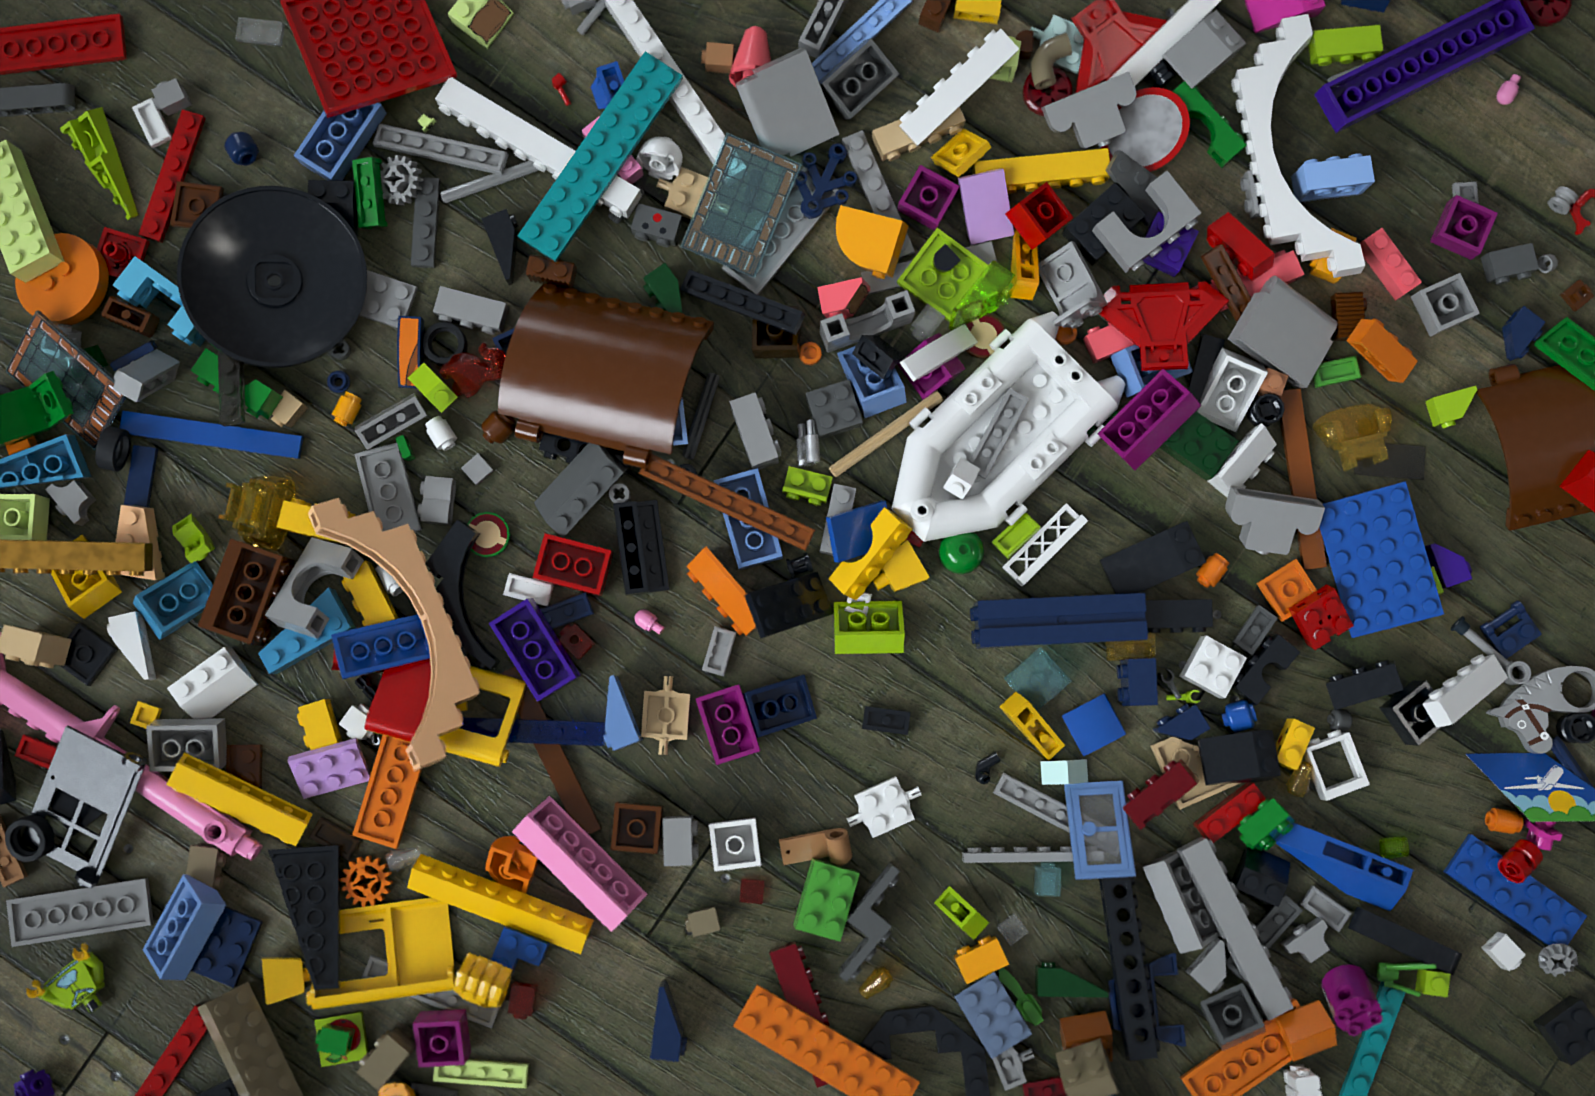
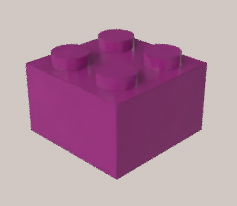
M920 165L900 199L897 211L935 231L940 226L957 196L960 186Z
M1455 195L1446 203L1430 242L1472 260L1481 254L1498 213Z
M466 1009L420 1011L413 1022L418 1067L465 1065L471 1054Z

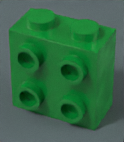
M1274 798L1263 801L1258 806V812L1253 816L1251 814L1247 815L1240 822L1241 826L1238 830L1242 834L1239 838L1252 850L1254 848L1259 851L1263 849L1265 851L1269 850L1276 844L1275 839L1282 834L1284 836L1294 828L1292 824L1296 822L1295 819Z

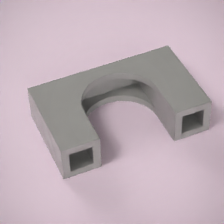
M1168 171L1151 182L1145 190L1163 214L1164 227L1160 234L1150 238L1138 237L1127 229L1114 211L1097 223L1092 230L1125 273L1131 269L1134 272L1145 264L1143 260L1149 255L1151 258L1155 257L1163 250L1161 247L1166 242L1169 244L1173 243L1181 236L1179 234L1180 231L1184 228L1188 231L1198 223L1197 218L1201 214L1200 210Z
M906 290L886 297L881 307L855 318L844 319L841 313L821 320L820 335L827 353L859 342L862 335H879L912 323L915 310L909 293Z
M311 537L265 616L279 627L318 639L329 618L318 608L304 604L306 591L316 579L327 574H335L353 579L364 560L352 548Z

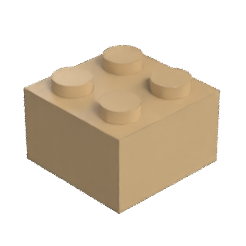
M4 625L0 636V653L6 654L5 659L23 661L24 664L54 669V665H65L72 639L38 630Z

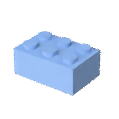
M1360 153L1350 155L1345 159L1334 156L1318 162L1317 159L1307 160L1291 176L1294 196L1299 202L1361 195L1375 182L1371 155L1362 156Z

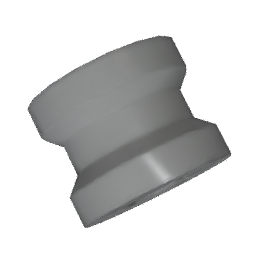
M1559 186L1555 191V196L1548 201V206L1559 214H1568L1571 209L1570 205L1577 201L1578 196L1573 190Z

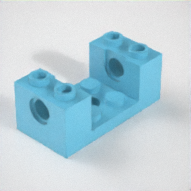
M134 256L113 284L119 290L117 294L136 307L140 304L147 308L158 292L161 291L181 306L167 324L174 329L172 334L190 346L194 343L200 347L205 339L191 323L183 307L178 287Z

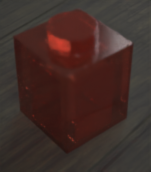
M514 982L511 987L508 1013L513 1014V1017L517 1019H527V1016L531 1017L535 1009L538 985Z

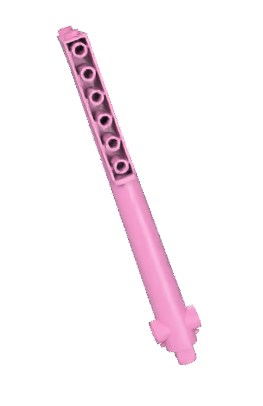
M0 653V706L2 704L7 706L10 714L17 718L22 716L28 720L26 723L28 726L38 731L39 729L46 732L45 737L55 743L60 742L65 727L70 726L123 754L127 753L104 738L120 712L118 706H112L101 719L84 722L7 673L4 655ZM148 765L145 766L136 792L203 837L207 843L214 844L230 856H235L238 853L251 861L257 857L263 845L250 836L252 833L251 829L230 815L217 811L212 806L197 802L193 797L184 793L176 792L172 787L166 785L169 780L157 771H150Z

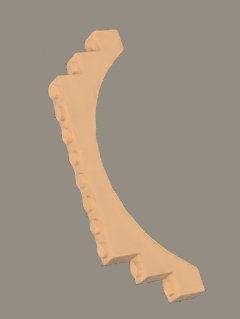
M339 498L313 505L308 515L316 534L346 544L375 561L394 578L407 594L421 619L429 644L431 662L430 691L422 721L406 748V752L414 771L438 763L447 757L445 754L447 752L445 743L439 737L453 732L463 725V715L460 709L456 708V705L472 700L480 693L479 683L470 672V662L462 653L460 638L454 634L452 629V619L444 610L443 598L440 593H437L434 586V576L431 572H428L425 565V555L417 546V536L414 530L410 529L409 524L382 532V522L379 517H376L374 511L347 519V508L344 504H341Z

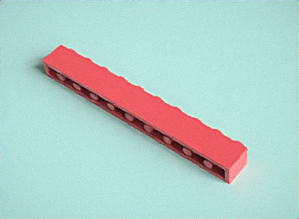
M1285 250L1275 253L1273 267L1254 281H1251L1247 276L1241 275L1238 269H1236L1251 298L1254 293L1261 291L1263 285L1272 276H1277L1286 284H1290L1305 275L1294 250L1287 253ZM1211 280L1212 284L1210 285L1219 291L1215 282ZM1190 298V301H1199V298ZM1227 304L1220 310V312L1229 309ZM1109 322V326L1101 329L1100 326L1088 330V335L1083 339L1093 364L1110 358L1111 355L1136 344Z

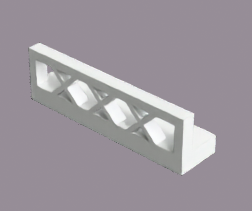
M1066 503L1002 568L1022 587L1088 520L1082 514L1079 516ZM1065 510L1075 519L1070 526H1060V515ZM1047 529H1056L1057 539L1054 542H1044V532ZM1060 529H1066V530L1060 535ZM1041 536V542H1035ZM1031 545H1041V555L1038 558H1028V548ZM1044 545H1050V546L1044 551ZM1025 552V558H1019ZM1015 561H1025V571L1020 576L1010 568ZM1028 561H1034V562L1028 567Z

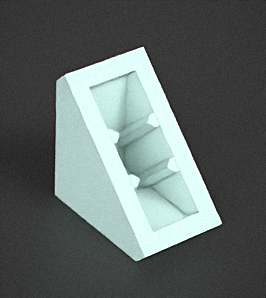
M1087 759L1040 761L1042 785L1088 782Z

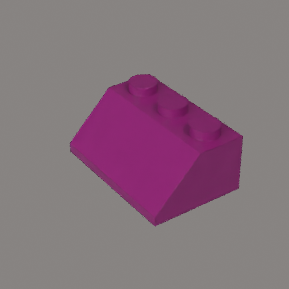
M740 684L695 698L716 765L761 751Z

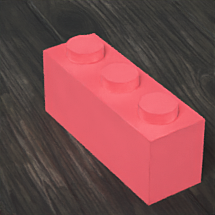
M1383 228L1360 243L1364 259L1395 301L1422 283Z

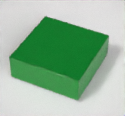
M404 435L396 437L395 440L402 458L408 462L416 459L408 438Z

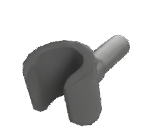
M1165 668L1168 677L1164 679L1163 675L1158 672V679L1167 683L1176 700L1182 698L1173 682L1174 673Z

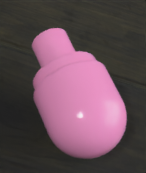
M1513 74L1509 81H1505L1501 85L1496 95L1497 101L1500 104L1508 105L1514 101L1519 92V86L1517 85L1521 79L1519 75Z
M641 609L635 614V623L645 631L650 632L653 630L659 635L663 632L665 627L658 623V618L650 611Z

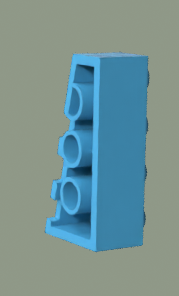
M65 434L0 459V489L92 477L75 435Z
M326 589L309 605L318 608L329 618L318 639L284 629L258 653L269 674H278L333 643L331 634L356 629L335 589Z

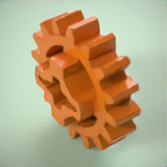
M369 855L366 856L364 861L361 856L357 858V864L354 861L349 862L351 869L346 868L343 870L347 876L340 879L341 882L346 883V886L342 887L341 890L349 892L345 898L353 897L354 905L361 901L362 907H365L369 901L371 906H374L377 902L376 898L381 902L385 899L383 893H390V890L386 887L393 884V881L387 879L392 872L384 870L388 865L387 863L380 865V858L372 861V856ZM369 866L375 868L379 873L371 871ZM355 871H356V872H357V877H356L355 880L352 882V877H353V875H354V873H355ZM365 878H375V880L368 884H358ZM381 881L380 889L377 892L376 886ZM355 889L362 891L364 896L358 894Z

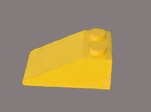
M82 534L81 536H79L78 538H76V539L73 540V541H88V540H87L86 537ZM52 569L51 572L68 607L83 619L122 593L114 576L106 575V571H98V575H83V570H75V574H60V570Z

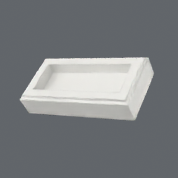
M150 98L132 108L150 146L155 148L170 141L172 135L161 112L155 107L152 101L153 98Z
M509 573L503 595L520 600L533 598L536 604L548 607L554 584Z

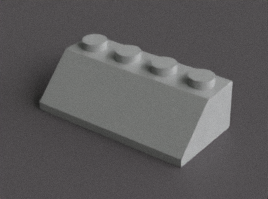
M1177 850L1154 859L1143 866L1146 878L1150 882L1155 899L1159 903L1164 920L1168 924L1173 941L1180 954L1202 949L1220 936Z

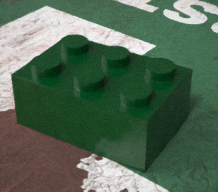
M1195 411L1159 448L1208 481L1217 473L1238 443V440Z

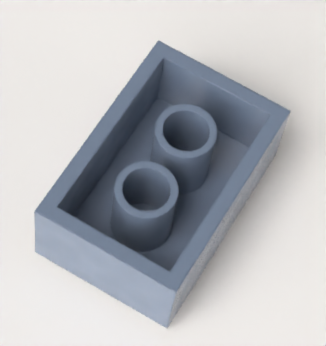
M995 972L954 996L992 1059L1032 1034Z

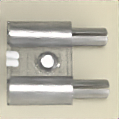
M812 419L806 421L808 435H806L805 424H798L799 438L796 439L798 467H809L821 462L819 436L815 434V423Z

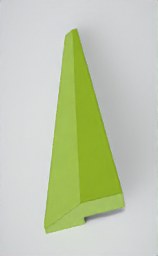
M103 107L88 110L77 119L70 120L60 128L61 132L69 135L73 141L72 147L75 150L81 151L85 158L84 163L102 187L109 189L114 195V203L116 205L120 204L127 214L126 219L129 220L137 217L138 212Z

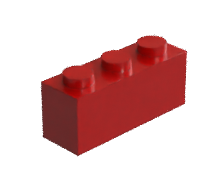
M1229 212L1207 226L1208 244L1212 248L1222 244L1233 265L1237 267L1241 275L1247 276L1251 281H1254L1273 267L1275 253Z
M1246 782L1193 824L1204 838L1214 843L1237 826L1247 815L1258 810V806L1266 798L1254 783Z

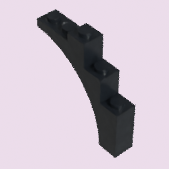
M456 520L425 565L430 568L429 572L438 579L443 577L436 587V591L441 594L444 601V610L452 619L454 634L460 638L462 653L465 656L471 655L476 658L475 663L485 670L488 668L495 669L500 660L485 647L476 635L468 618L464 602L463 582L465 568L471 549L480 533L464 521Z

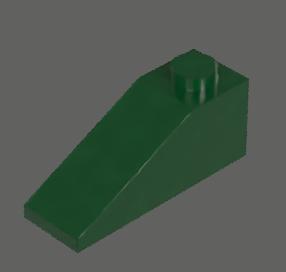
M1042 961L1041 965H1035V994L1038 997L1108 998V992L1105 989L1059 965H1055L1053 961Z

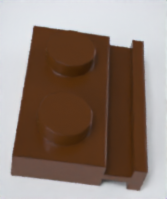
M227 745L226 772L262 789L263 745Z

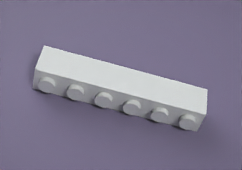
M993 29L984 38L986 43L980 49L978 46H975L967 54L969 59L963 65L959 62L950 70L952 75L946 81L942 78L933 87L936 91L932 95L928 96L925 94L916 103L919 107L913 113L909 110L900 118L902 123L899 127L917 147L1019 50L1002 29L998 32Z

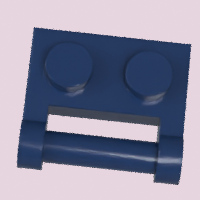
M1515 601L1507 611L1491 622H1485L1480 626V630L1491 646L1506 659L1542 635L1520 601ZM1517 615L1519 620L1496 636L1494 630Z

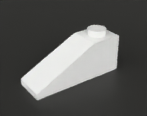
M134 611L108 617L107 631L114 643L144 680H155L156 674L145 620L142 615Z

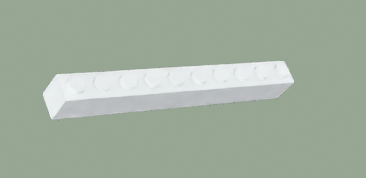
M605 0L607 9L640 57L646 51L683 75L633 0ZM683 75V80L669 100L715 166L726 141V136ZM733 158L727 174L740 180L743 178L747 167L742 160ZM728 176L724 179L728 187L738 181Z
M452 77L446 81L435 98L439 105V110L448 116L453 114L458 117L457 120L464 126L469 127L471 125L477 129L476 131L485 138L490 136L495 139V143L501 148H510L515 151L514 154L524 161L526 159L533 161L534 167L542 172L547 170L552 173V177L555 180L576 152ZM616 175L597 205L602 206L604 204L617 217L624 216L628 219L640 201L642 194L639 188Z

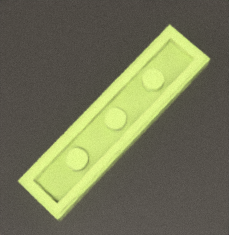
M468 1059L465 1065L434 1067L433 1081L526 1089L529 1063Z

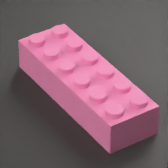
M550 796L532 810L512 831L611 932L648 895Z

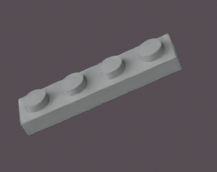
M1010 388L969 460L971 464L980 468L978 476L984 479L989 474L1029 398Z

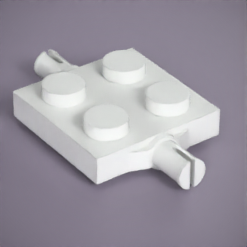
M895 776L854 794L859 813L846 819L850 827L863 822L868 827L872 838L914 820L915 818L910 809V800L922 796L918 786L905 792Z

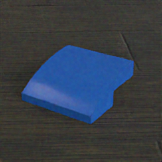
M1105 693L1062 715L1083 757L1127 734Z

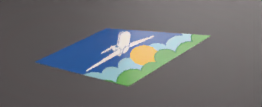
M1465 754L1531 822L1595 821V789L1547 754Z

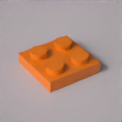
M1297 559L1290 561L1256 583L1281 622L1292 616L1288 608L1317 591Z

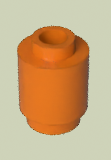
M1214 553L1213 556L1207 558L1206 563L1197 571L1196 575L1199 577L1197 581L1206 588L1209 586L1215 587L1227 572L1229 562L1221 555Z
M1492 808L1485 815V824L1490 831L1514 834L1522 830L1523 817L1516 811Z

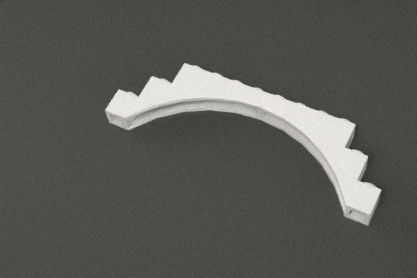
M1309 14L1281 19L1279 28H1276L1277 41L1259 44L1257 53L1254 54L1255 67L1237 70L1235 78L1232 79V89L1238 95L1236 100L1237 111L1242 113L1241 130L1243 134L1246 133V153L1251 155L1250 170H1252V174L1255 175L1257 181L1254 184L1256 195L1260 197L1261 201L1259 213L1261 217H1264L1266 224L1263 226L1265 238H1269L1270 245L1296 241L1295 250L1297 255L1301 256L1302 262L1329 257L1327 258L1328 270L1332 271L1333 278L1360 274L1363 271L1365 262L1361 244L1330 230L1305 209L1293 195L1283 178L1273 151L1271 116L1277 87L1290 64L1309 45L1313 36Z

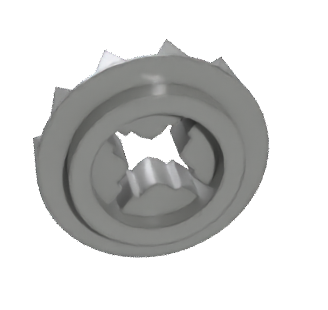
M1565 944L1548 945L1542 949L1538 956L1540 968L1546 974L1551 973L1554 977L1557 974L1566 976L1568 971L1574 972L1575 965H1578L1575 950ZM1553 959H1557V960H1561V959H1562V960H1563V963L1557 962V963L1555 964Z

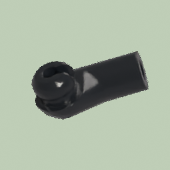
M996 752L977 762L975 778L982 785L990 781V768L1001 762Z

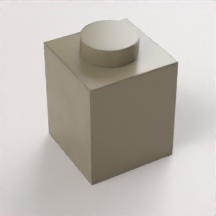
M716 905L688 912V918L685 919L687 932H692L693 937L721 930Z

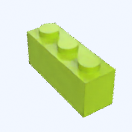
M1380 25L1314 30L1308 45L1310 63L1327 66L1332 62L1349 64L1354 62V60L1369 62L1376 59L1383 52Z

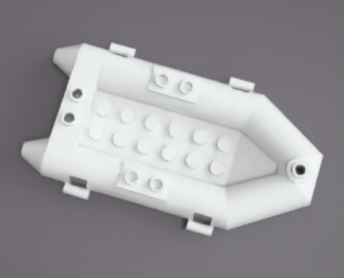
M1049 312L1027 319L1012 335L1007 329H1004L989 344L995 352L932 413L925 407L909 422L914 431L907 437L892 510L913 529L923 542L997 528L1004 520L1012 526L1028 510L1022 503L1084 441L1092 447L1101 438L1097 433L1104 427L1102 424L1118 409L1126 385L1125 382L1117 375L1096 381L1055 341L1059 326H1055L1053 320L1059 317L1056 313ZM1007 339L1010 340V343L1004 349L999 348ZM1010 388L1029 398L986 479L977 475L963 500L945 490L943 487L959 459L963 458L969 462L1008 389ZM927 417L931 419L923 428L918 427ZM1093 425L1098 427V429L1091 436L1088 437L1087 431ZM1013 504L1017 505L1018 508L1008 516L1006 511Z

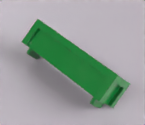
M374 157L352 160L359 228L368 230L374 226L388 227V222H385L380 171L382 161Z

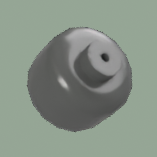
M1333 709L1331 715L1327 717V722L1330 724L1332 731L1340 729L1341 732H1346L1352 726V716L1347 710Z

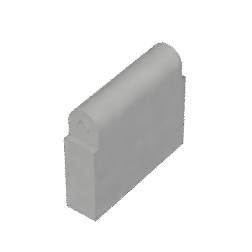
M802 47L753 69V75L735 84L762 149L779 156L788 154L792 157L839 135L808 53Z
M1272 276L1266 281L1259 293L1253 294L1251 301L1243 311L1228 340L1265 367L1288 375L1287 383L1294 388H1307L1333 343L1330 338L1336 330L1338 323L1280 278Z

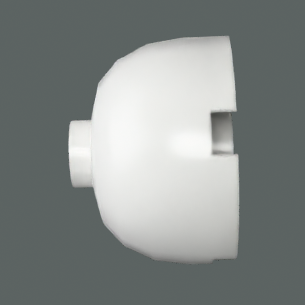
M653 137L641 146L636 161L642 167V170L643 167L649 170L648 175L657 179L671 180L674 175L676 177L679 175L683 157L680 148L672 139L668 137Z

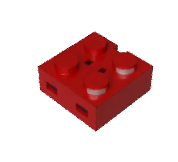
M1327 584L1288 608L1307 646L1314 650L1331 641L1330 637L1332 635L1339 636L1353 627L1336 589Z

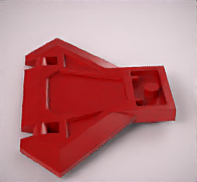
M1094 0L1074 15L1071 20L1084 38L1075 93L1095 86L1101 81H1107L1168 20L1121 11L1115 0Z
M1206 281L1198 282V288L1189 289V282L1129 285V292H1121L1120 286H1112L1104 294L1108 304L1102 307L1103 311L1099 315L1140 348L1141 371L1188 369L1187 345L1220 312L1229 300ZM1190 298H1199V301H1190ZM1121 301H1130V304H1121Z

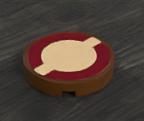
M978 314L972 316L965 323L977 340L973 347L965 351L973 357L988 359L995 352L989 344L1004 330V326L998 318L990 314Z

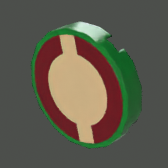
M491 512L479 513L467 523L480 533L471 549L476 555L486 558L493 557L504 552L509 545L510 529L505 519Z

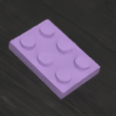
M357 738L292 755L288 758V763L303 799L367 782L371 775Z

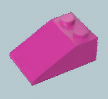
M1245 0L1255 33L1279 27L1283 18L1309 14V18L1316 17L1325 7L1324 0Z

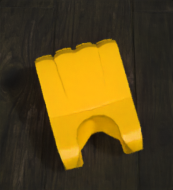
M468 953L457 973L453 991L459 994L465 1001L484 1008L502 1007L509 989L513 970L487 958Z

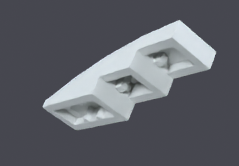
M964 324L902 360L900 364L912 381H915L973 347L977 340Z

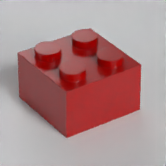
M1047 182L1005 213L1031 250L1074 218Z

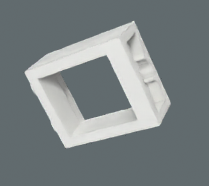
M1339 729L1328 733V738L1320 740L1319 737L1310 740L1304 753V759L1320 800L1327 801L1370 785L1350 732H1341ZM1340 741L1354 778L1325 788L1312 751Z

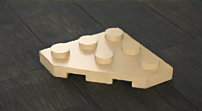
M1173 736L1150 745L1162 773L1165 772L1163 767L1174 759L1177 762L1182 759L1199 779L1195 787L1175 802L1180 810L1240 784L1205 786L1198 746Z

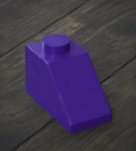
M1435 543L1425 546L1430 567L1434 566L1442 588H1448L1472 579L1471 566L1465 561L1464 557Z

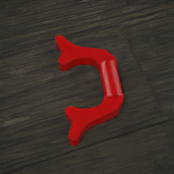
M1595 189L1585 191L1570 206V214L1576 224V235L1581 234L1584 227L1591 224L1590 221L1585 220L1581 216L1580 210L1588 200L1595 198Z

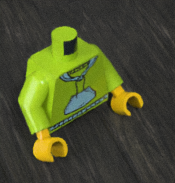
M82 943L81 950L83 952L73 948L74 960L44 983V988H41L39 980L32 981V986L37 989L31 990L26 988L27 996L30 998H37L39 996L40 999L53 1005L71 1010L84 1004L88 1011L93 1013L103 1005L95 995L105 986L103 982V962L92 952H88V945L86 943Z

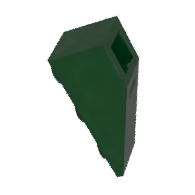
M663 263L643 277L645 285L642 287L650 298L654 296L658 301L655 304L656 307L668 312L683 313L679 282L667 264Z

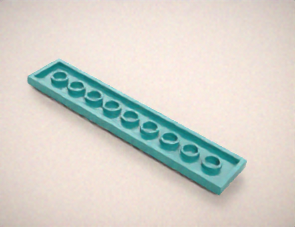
M645 51L517 235L518 238L554 262H557L683 80V75Z

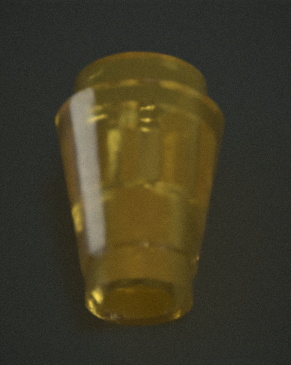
M1301 761L1298 770L1293 771L1286 783L1288 786L1287 791L1290 794L1304 797L1305 793L1309 792L1313 767L1310 763Z
M883 966L875 968L858 990L865 999H869L890 987L893 977Z

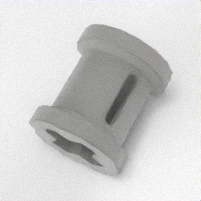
M614 484L610 488L609 497L613 503L630 502L631 493L624 484ZM624 490V499L618 498L616 500V491L622 492Z

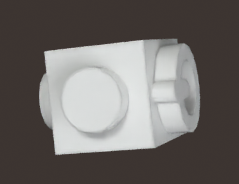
M362 703L359 706L352 705L340 721L339 725L347 730L346 735L350 738H357V741L358 739L366 740L367 738L371 739L372 735L375 734L364 728L370 709L368 706Z

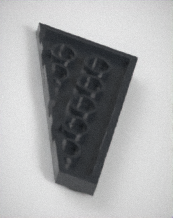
M340 846L268 850L314 990L340 989Z

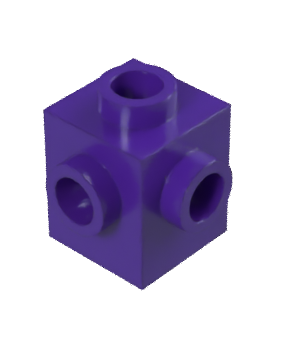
M32 1069L20 1075L21 1080L13 1084L15 1096L55 1095L52 1088V1079L45 1073L44 1069L36 1073Z

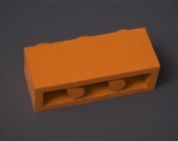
M1374 318L1372 320L1361 319L1347 339V342L1391 382L1404 383L1418 362L1412 355V351L1402 346L1398 342V337L1388 332L1384 328V324Z

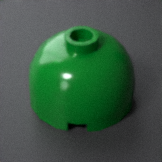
M973 532L943 538L938 554L940 562L945 569L952 573L963 575L971 573L979 567L983 560L984 547L978 535Z

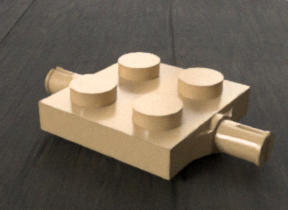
M681 167L679 175L672 183L659 178L657 187L669 191L664 209L694 220L710 178ZM717 196L712 211L717 210L727 215L730 206L718 202ZM708 212V214H707V217H706L705 222H704L703 225H705V223H706V220H707V218H708L709 212Z
M664 676L663 690L656 692L644 691L641 737L659 740L658 754L668 755L669 741L675 739L687 740L691 694L673 691L672 676H669V684L668 676Z

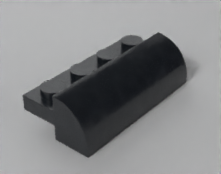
M657 500L614 503L613 510L625 595H643L670 590Z

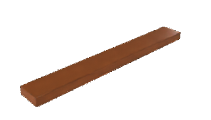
M1301 388L1283 390L1282 396L1279 397L1284 404V413L1280 418L1291 496L1317 499ZM1320 528L1311 535L1302 534L1296 529L1302 568L1310 570L1327 567Z
M653 454L649 467L647 469L641 468L639 474L804 551L807 550L816 531Z

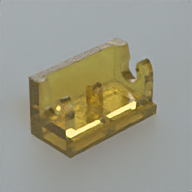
M1155 633L1148 634V640L1106 642L1107 661L1155 657Z

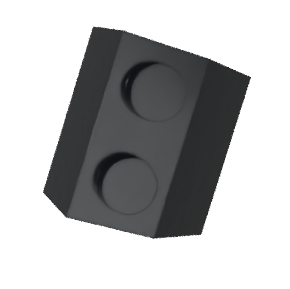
M1245 846L1231 881L1237 890L1279 907L1288 886L1290 862L1266 851H1259L1256 848L1252 850L1250 847Z

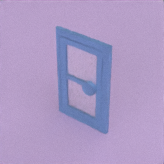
M1123 781L1064 784L1075 880L1135 877L1136 872L1127 813L1122 808L1126 803Z

